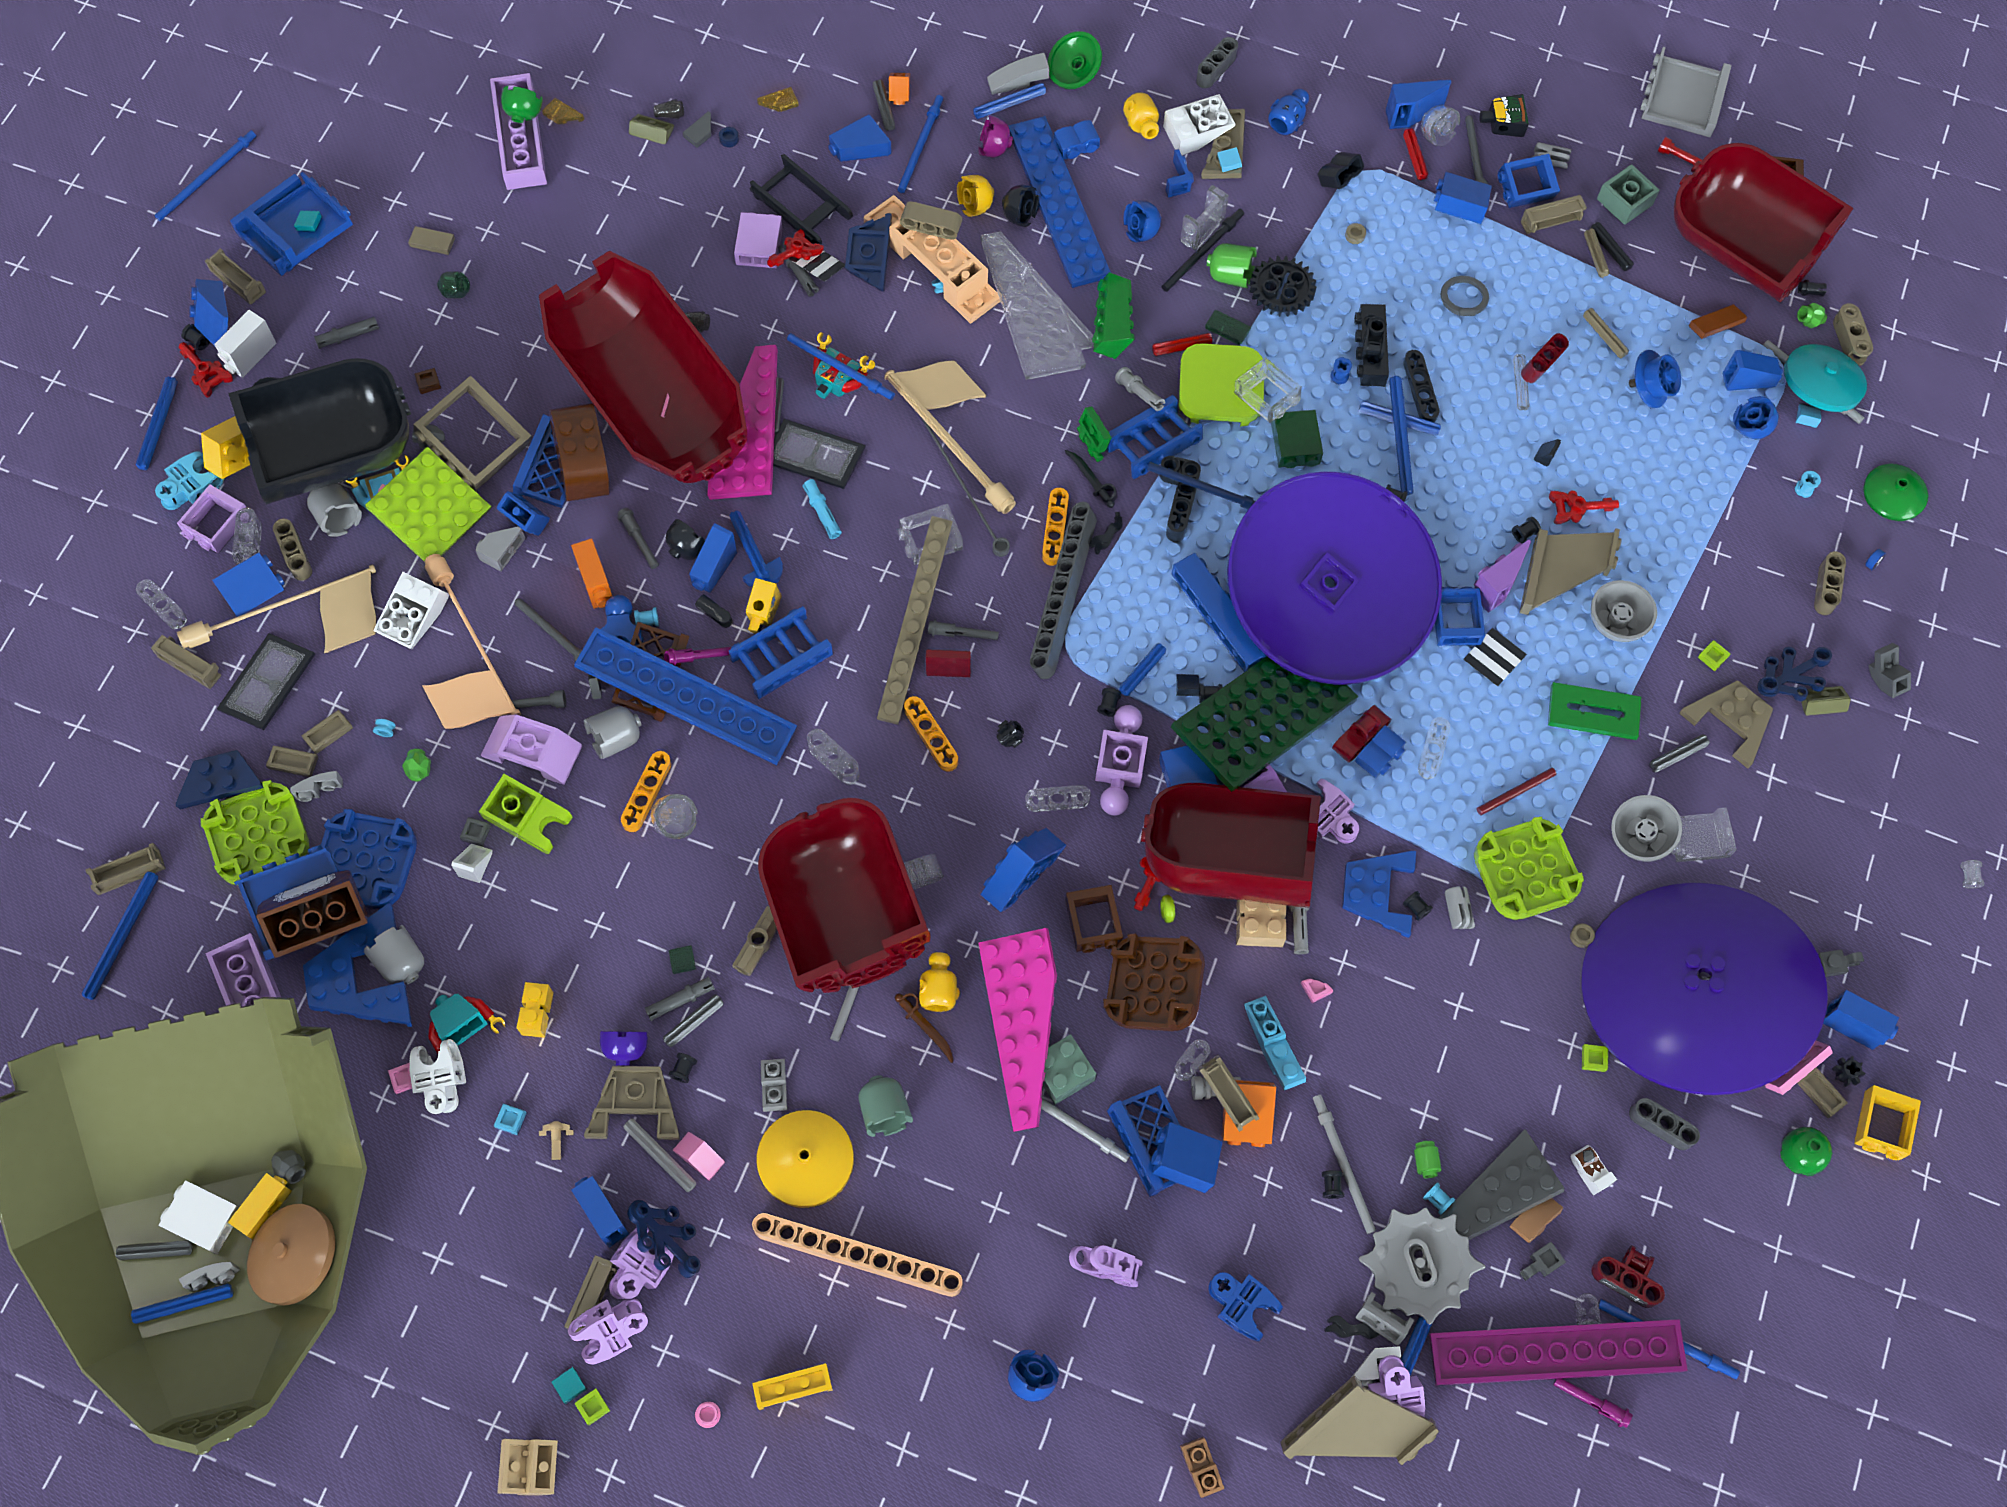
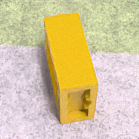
M1873 1085L1864 1093L1854 1144L1862 1146V1149L1868 1152L1886 1154V1157L1892 1160H1901L1911 1154L1921 1101ZM1874 1103L1904 1113L1898 1146L1867 1136Z

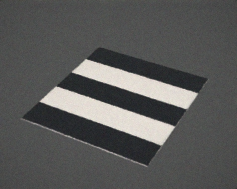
M822 251L820 255L811 256L809 260L793 256L788 258L824 282L845 267L844 263L825 251Z
M1492 627L1486 634L1482 644L1476 645L1463 660L1496 686H1499L1527 654Z

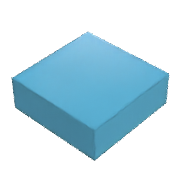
M1237 147L1217 152L1222 172L1242 167Z
M503 1104L494 1127L518 1135L527 1112Z

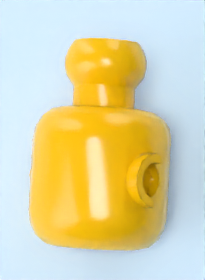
M1143 92L1132 94L1127 98L1123 106L1128 126L1134 132L1141 133L1144 138L1152 139L1159 132L1157 124L1159 119L1158 109L1148 94Z
M935 952L929 956L931 969L922 973L919 980V1002L925 1010L944 1012L954 1008L960 991L957 988L956 975L947 970L950 965V956L947 953Z

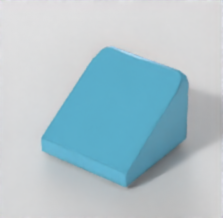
M1799 404L1796 423L1816 428L1821 422L1820 409Z

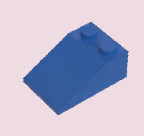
M196 279L195 287H191V300H194V304L189 306V316L194 319V326L214 345L227 332L228 312L222 281Z

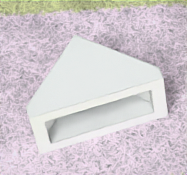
M470 844L452 861L451 866L458 877L480 883L493 850Z

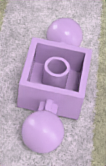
M1132 705L1120 707L1114 715V724L1119 732L1103 730L1095 781L1111 783L1110 788H1107L1102 793L1100 804L1107 814L1114 816L1122 814L1128 808L1129 797L1126 791L1123 790L1124 786L1140 788L1148 737L1133 735L1142 724V714Z

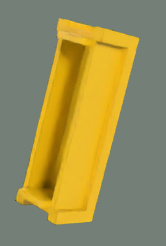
M826 1363L752 1383L759 1410L778 1403L833 1390Z

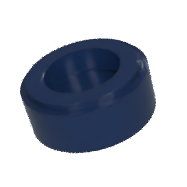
M733 127L721 129L719 132L721 145L724 147L737 145L739 142L738 131Z

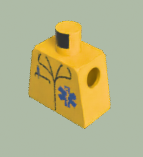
M755 578L746 608V614L750 620L748 631L757 634L762 630L763 625L770 626L772 624L782 597L777 584Z

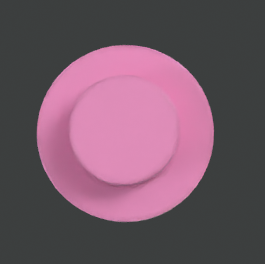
M713 1402L700 1404L695 1412L697 1423L704 1428L714 1427L721 1417L719 1407Z

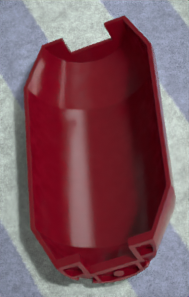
M609 250L592 261L596 274L564 294L557 284L539 294L543 328L547 343L636 461L683 483L708 481L722 469L729 468L733 464V460L747 443V426L740 385L652 271ZM668 393L669 401L665 415L662 417L661 414Z

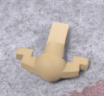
M553 1121L542 1126L539 1136H546V1131H551V1160H561V1131H566V1135H573V1130H570V1125Z

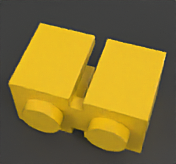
M525 982L521 1002L524 1007H520L517 1029L522 1036L545 1038L549 1019L546 1013H550L553 991L549 984Z

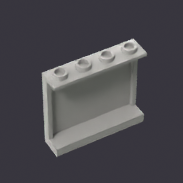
M1663 47L1660 54L1655 55L1652 64L1656 67L1655 69L1652 68L1648 80L1651 81V84L1648 83L1644 95H1647V98L1643 99L1640 110H1643L1641 119L1711 137L1717 124L1732 65L1724 63L1721 71L1666 57L1664 56L1666 47Z

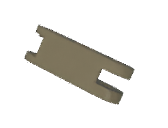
M1847 303L1840 308L1838 314L1834 317L1833 326L1843 353L1853 359L1858 366H1861L1866 362L1867 356L1872 353L1873 344L1860 309L1854 304ZM1853 355L1859 356L1860 359L1854 358Z

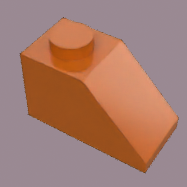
M890 73L889 101H893L894 105H905V101H909L910 73Z

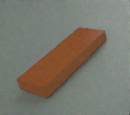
M1733 304L1691 320L1688 326L1703 339L1744 323L1747 316Z

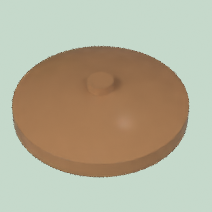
M293 1204L276 1211L263 1223L253 1239L247 1261L248 1279L258 1297L276 1305H291L304 1300L320 1286L331 1267L335 1252V1234L328 1217L319 1209L309 1205Z

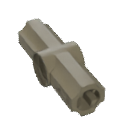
M769 906L765 908L756 926L748 933L747 941L732 965L733 968L744 975L751 976L762 955L768 951L770 942L777 931ZM758 937L765 939L762 944L756 945L753 943Z

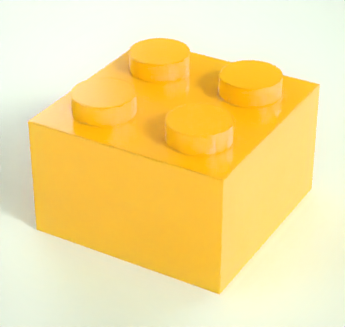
M235 416L201 433L204 468L224 479L250 465L247 446Z

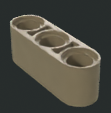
M910 201L905 205L900 224L909 230L953 240L957 237L963 219L956 212Z
M282 518L277 520L273 525V531L289 570L297 580L303 581L308 579L312 574V568L296 529L288 519Z
M1837 551L1830 552L1819 566L1814 608L1821 615L1831 614L1841 602L1846 558Z

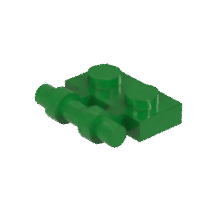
M1092 406L1086 407L1079 419L1080 426L1077 427V431L1079 432L1080 440L1087 445V451L1090 456L1094 457L1096 462H1099L1104 458L1101 453L1106 451L1112 437Z

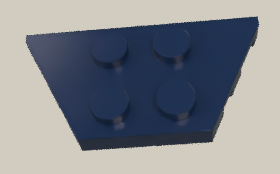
M891 213L885 214V217L874 221L872 219L863 225L852 227L849 229L846 271L880 291H884L890 242L889 227L892 224Z
M238 750L193 761L176 801V807L181 810L212 802L215 799L219 800L264 787Z

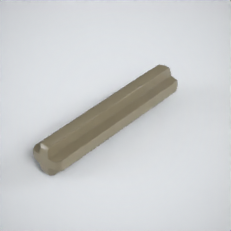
M1586 230L1584 236L1598 275L1601 278L1608 276L1610 272L1595 230Z
M1593 308L1586 310L1583 315L1586 321L1620 359L1625 357L1629 349Z

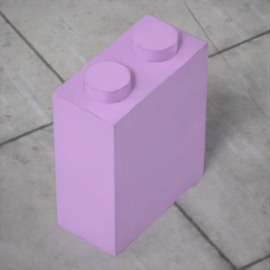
M741 212L734 251L736 265L777 268L776 265L769 267L767 260H769V256L779 254L778 247L781 243L783 230L781 216Z

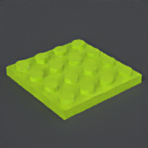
M429 447L425 448L365 504V507L423 561L432 554H440L442 556L492 507Z

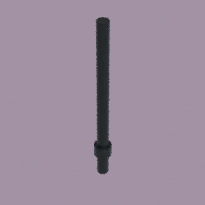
M1238 209L1231 217H1227L1222 222V226L1162 285V289L1168 292L1226 232H1230L1236 226V222L1244 215V211Z

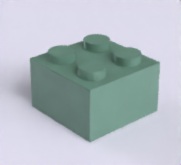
M1631 164L1603 184L1597 200L1626 225L1654 204L1660 190Z
M1071 1034L1048 1047L1043 1087L1054 1105L1094 1082L1096 1072Z

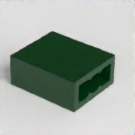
M1316 410L1274 413L1271 427L1278 468H1294L1305 465L1312 467L1320 464L1323 449Z

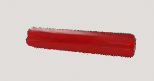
M1413 128L1405 129L1403 136L1417 179L1425 180L1427 179L1428 171Z
M1211 333L1155 343L1152 346L1153 354L1158 356L1183 351L1194 344H1212L1213 339Z

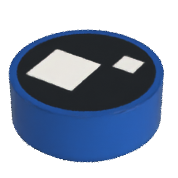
M1877 549L1869 557L1865 566L1873 571L1885 558L1886 553L1881 549Z

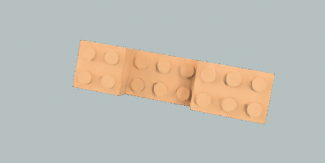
M895 195L864 216V222L872 219L875 221L885 217L887 213L892 214V224L889 227V246L902 259L913 254L943 283L944 299L970 324L1001 302V296L988 284V269L956 238L953 240L909 230L900 224L905 205Z

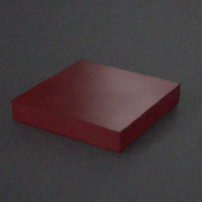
M926 650V676L970 677V651Z

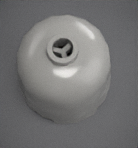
M336 483L310 491L307 498V506L321 530L327 533L328 536L338 537L348 533L347 529L353 524L355 526L359 524L362 512L342 485Z
M616 706L584 719L587 735L592 733L595 740L592 746L600 759L608 758L631 747L639 739V727L642 726L637 714L633 715L626 707Z
M400 925L399 930L392 927L374 938L376 944L371 948L366 946L364 953L388 983L395 984L404 981V983L411 984L419 978L418 973L423 968L424 956L403 925Z

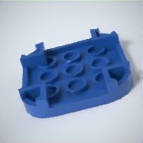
M343 809L344 812L336 814L332 819H327L324 824L326 830L321 846L322 848L329 846L338 871L349 870L365 907L381 909L390 902L393 905L399 900L404 890L416 852L417 839L412 828L399 818L392 820L355 813L353 809Z

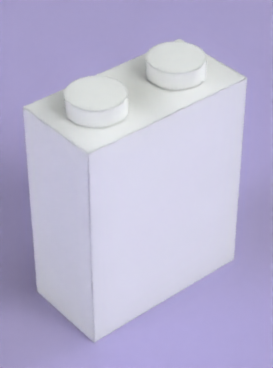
M248 310L214 345L219 352L217 355L225 363V369L234 375L236 373L243 378L277 343L266 321Z
M185 1180L183 1185L176 1189L174 1200L170 1207L163 1211L159 1226L218 1254L233 1228L228 1221L239 1207Z

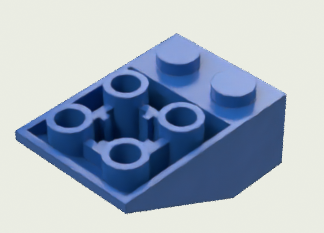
M1451 80L1392 84L1386 106L1389 129L1409 128L1443 109Z

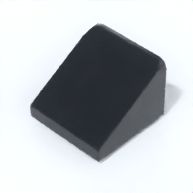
M1556 439L1542 444L1534 460L1546 467L1549 466L1561 444V440Z
M1176 674V696H1199V675Z

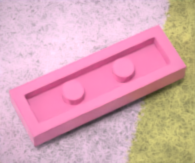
M1815 1041L1810 1051L1794 1068L1775 1081L1766 1084L1765 1087L1783 1095L1833 1053L1831 1047L1822 1042Z

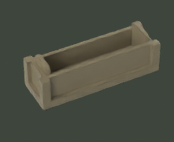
M1581 195L1525 209L1520 222L1526 234L1535 233L1537 230L1566 222L1580 221L1583 217V211L1587 207Z
M221 248L210 259L207 258L205 260L209 270L250 305L266 293L262 283L259 280L253 279L228 258Z
M161 635L151 647L159 659L209 689L221 677V674L217 672L219 667L216 663L209 664L188 650L183 649V647L175 643L171 636L166 638L164 635Z
M151 843L147 848L94 869L88 868L85 870L93 884L90 885L91 889L99 896L143 878L147 871L156 873L166 868L159 848L154 843Z
M1219 1055L1198 1067L1239 1132L1243 1130V1126L1255 1119L1257 1121L1260 1119Z
M594 1256L564 1326L567 1330L577 1317L601 1303L613 1273L616 1274L617 1266L613 1265L609 1260ZM585 1326L579 1327V1328L575 1331V1333H576V1332H579V1331H580L581 1329H583Z

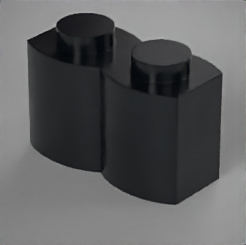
M1348 152L1336 154L1331 162L1325 164L1317 174L1321 186L1342 189L1347 186L1351 178L1358 176L1364 168L1361 154Z

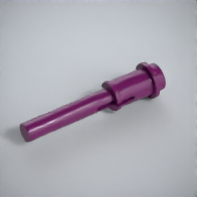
M731 647L692 651V648L681 650L670 648L668 651H665L664 660L675 666L676 663H691L694 659L730 656L728 650Z
M1555 1379L1554 1386L1598 1409L1599 1414L1618 1423V1427L1624 1426L1627 1428L1630 1424L1633 1414L1629 1412V1409L1626 1408L1624 1410L1607 1399L1602 1401L1564 1379Z

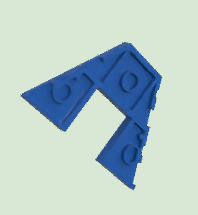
M391 902L368 917L367 924L353 928L303 965L310 1010L328 1011L331 1014L337 1015L343 1013L354 1015L355 1018L366 1020L378 1019L384 1023L389 1021L412 1027L404 981L360 993L357 992L353 957L365 955V947L369 946L371 948L376 944L374 938L392 927L396 929Z

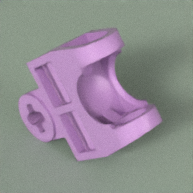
M1320 779L1316 784L1322 791L1321 794L1324 797V802L1320 805L1317 835L1322 839L1330 832L1339 842L1344 844L1352 843L1358 835L1359 825L1348 813L1354 808L1355 804L1339 788L1324 779ZM1348 827L1351 828V832H1350V833H1348V832H1347L1346 834H1343V833H1342V831H1343L1344 828H1345V829H1347Z
M637 1227L622 1241L610 1262L619 1267L609 1284L610 1293L616 1299H632L639 1294L643 1286L647 1289H656L669 1269L667 1267L663 1271L658 1270L654 1265L655 1254L653 1255L649 1251L643 1253L637 1248ZM664 1246L665 1253L669 1255L672 1262L674 1255Z
M1076 1246L1072 1248L1069 1255L1070 1264L1074 1269L1100 1279L1113 1280L1120 1285L1138 1287L1136 1280L1139 1267L1142 1266L1143 1262L1136 1259L1133 1255L1108 1246H1095L1094 1248ZM1078 1251H1081L1084 1255V1261L1081 1265L1076 1260Z
M625 1299L613 1308L609 1301L605 1300L577 1317L570 1324L568 1333L574 1341L591 1339L589 1344L583 1348L582 1357L588 1364H597L632 1347L629 1337L644 1330L648 1319L645 1313L642 1312V1305L638 1299ZM626 1306H629L631 1313L628 1312ZM634 1319H636L638 1323L637 1327L635 1325ZM585 1326V1327H584L583 1329H581L579 1332H576V1333H575V1331H576L579 1327ZM598 1350L595 1355L589 1356L590 1353Z
M1395 1355L1384 1357L1378 1366L1380 1382L1368 1384V1389L1424 1417V1390L1417 1376L1410 1377L1408 1370L1404 1367L1399 1357Z

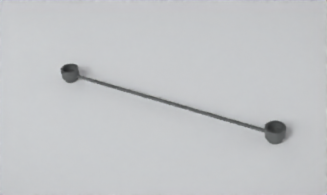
M923 420L993 537V553L999 557L1006 556L1010 550L1009 541L1003 537L996 538L932 429Z

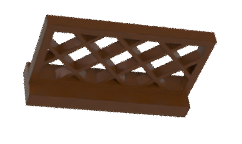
M637 622L630 644L647 652L645 646L655 643L659 653L654 654V656H662L664 659L665 651H668L670 648L663 650L658 640L663 638L673 640L672 647L670 648L681 650L686 649L689 636L682 633L679 636ZM639 630L649 632L652 639L642 643L638 636ZM676 663L675 666L680 668L681 663ZM615 689L611 703L654 716V720L662 722L666 711L655 706L652 709L644 707L639 698L635 696L627 701L620 699L618 695L622 690Z

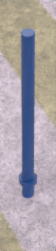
M250 130L243 137L240 136L237 139V143L154 215L158 221H162L244 147L247 148L249 143L256 137V134Z

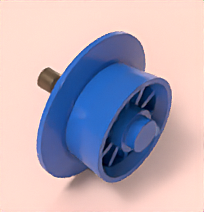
M1645 350L1637 358L1635 379L1629 380V386L1631 388L1637 387L1641 399L1647 406L1659 408L1666 402L1668 396H1675L1680 390L1681 372L1678 363L1669 354L1660 356L1653 350Z

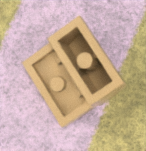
M503 1439L501 1442L498 1494H554L558 1441Z

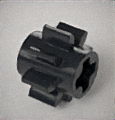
M1005 720L998 726L997 739L1003 746H1013L1016 748L1023 742L1024 729L1017 721L1008 722Z
M1853 1056L1848 1058L1847 1061L1843 1057L1837 1060L1839 1065L1832 1068L1836 1072L1835 1080L1843 1082L1844 1087L1848 1086L1851 1082L1856 1086L1860 1083L1859 1078L1866 1074L1862 1071L1861 1066L1863 1063L1854 1060Z

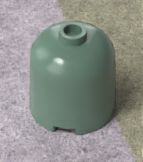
M877 1075L870 1078L869 1082L861 1088L858 1097L866 1131L869 1136L875 1137V1133L883 1132L884 1136H889L906 1129L905 1123L913 1122L902 1086L897 1080Z

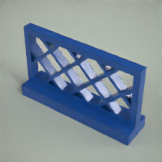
M543 414L513 483V493L521 496L525 495L563 508L566 501L563 482H559L556 474L560 473V468L553 470L550 464L551 461L558 459L557 454L547 458L544 453L546 448L555 447L552 436L550 416ZM547 464L550 472L539 475L537 467ZM553 476L557 484L546 488L542 480ZM538 481L542 487V490L537 492L528 490L530 484ZM559 488L562 493L560 500L551 498L548 492Z
M1159 1085L1124 1101L1119 1100L1112 1103L1107 1112L1127 1152L1131 1155L1130 1159L1149 1197L1178 1184L1170 1180L1163 1183L1160 1176L1152 1174L1154 1165L1151 1164L1152 1158L1148 1152L1150 1145L1156 1148L1158 1146V1143L1152 1141L1155 1130L1163 1129V1127L1157 1125L1160 1115L1169 1118L1172 1123L1180 1125L1161 1086ZM1157 1094L1161 1102L1159 1109L1146 1104L1149 1096ZM1134 1104L1141 1107L1139 1116L1130 1115L1126 1106ZM1144 1109L1157 1113L1154 1124L1141 1119ZM1139 1124L1152 1128L1149 1139L1140 1136L1138 1132Z

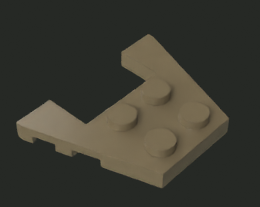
M1737 680L1684 707L1679 714L1695 726L1708 711L1745 740L1732 757L1748 769L1754 762L1773 708Z
M612 1066L601 1092V1098L593 1111L590 1124L585 1130V1139H607L610 1114L658 1115V1140H680L661 1067Z

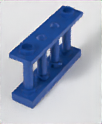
M1174 395L1164 399L1165 404L1163 405L1165 406L1160 411H1156L1151 407L1109 431L1112 439L1106 450L1109 453L1116 449L1121 450L1132 462L1131 474L1133 479L1148 473L1147 466L1149 462L1160 465L1164 457L1175 456L1190 446L1198 444L1203 439V425L1199 423L1191 428L1178 415V400ZM1171 419L1184 433L1173 438L1161 423ZM1154 429L1166 443L1156 448L1144 433ZM1137 439L1149 453L1139 458L1128 447L1127 443Z
M804 606L791 610L784 618L747 640L734 644L728 650L732 663L740 659L755 679L752 686L754 694L758 699L833 655L832 645L828 639L818 642L805 624L804 620L807 619ZM794 626H797L811 646L804 653L798 651L785 633ZM778 637L792 656V660L786 664H781L767 645V642ZM757 648L761 650L774 668L766 676L761 674L748 656L749 653Z

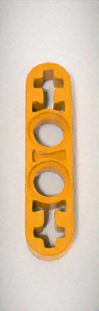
M1064 488L1053 489L1049 497L1042 560L1050 566L1057 564L1064 540L1069 494ZM1057 496H1062L1060 507L1056 506ZM1059 513L1063 518L1060 521H1054L1051 515ZM1051 532H1057L1060 534V538L1052 540L1048 535ZM1051 546L1055 547L1054 558L1049 557Z
M917 696L909 697L904 703L906 716L938 766L943 771H953L958 766L956 751L923 700ZM911 704L918 706L920 716L917 717L914 709L910 710ZM927 720L932 726L927 730H923L919 727V724ZM934 738H940L943 744L940 747H933L930 742ZM943 751H945L949 759L952 758V764L944 763Z
M657 751L652 754L622 813L621 823L628 832H636L642 827L671 768L670 757L664 751ZM663 758L665 764H660L658 768L659 773H657L656 769L658 766L656 761H661V759ZM649 777L657 778V783L649 787L645 785V780ZM638 797H646L648 799L647 803L644 806L636 805L635 801ZM635 814L637 822H632L629 825L627 819H632Z

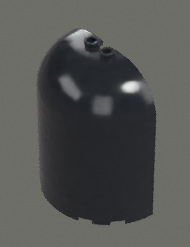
M360 358L346 359L228 393L238 426L247 446L248 458L258 490L266 504L382 470L393 464L401 456L409 439V421L407 416L411 415L408 403L402 402V400L406 399L402 387L396 386L392 374L386 367L372 360Z

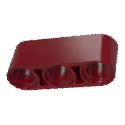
M1560 333L1553 335L1523 367L1521 376L1526 382H1536L1568 348L1569 341L1566 336Z

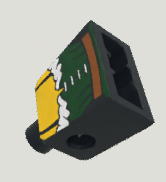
M1518 94L1492 100L1489 111H1480V123H1491L1492 133L1496 135L1524 137L1529 125L1524 95Z

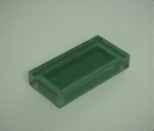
M1214 310L1205 325V329L1240 345L1250 332L1251 326L1218 310Z

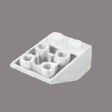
M1220 94L1165 111L1163 124L1175 150L1179 149L1181 155L1199 150L1235 126V122Z
M402 572L373 631L407 648L413 649L440 615L449 594Z

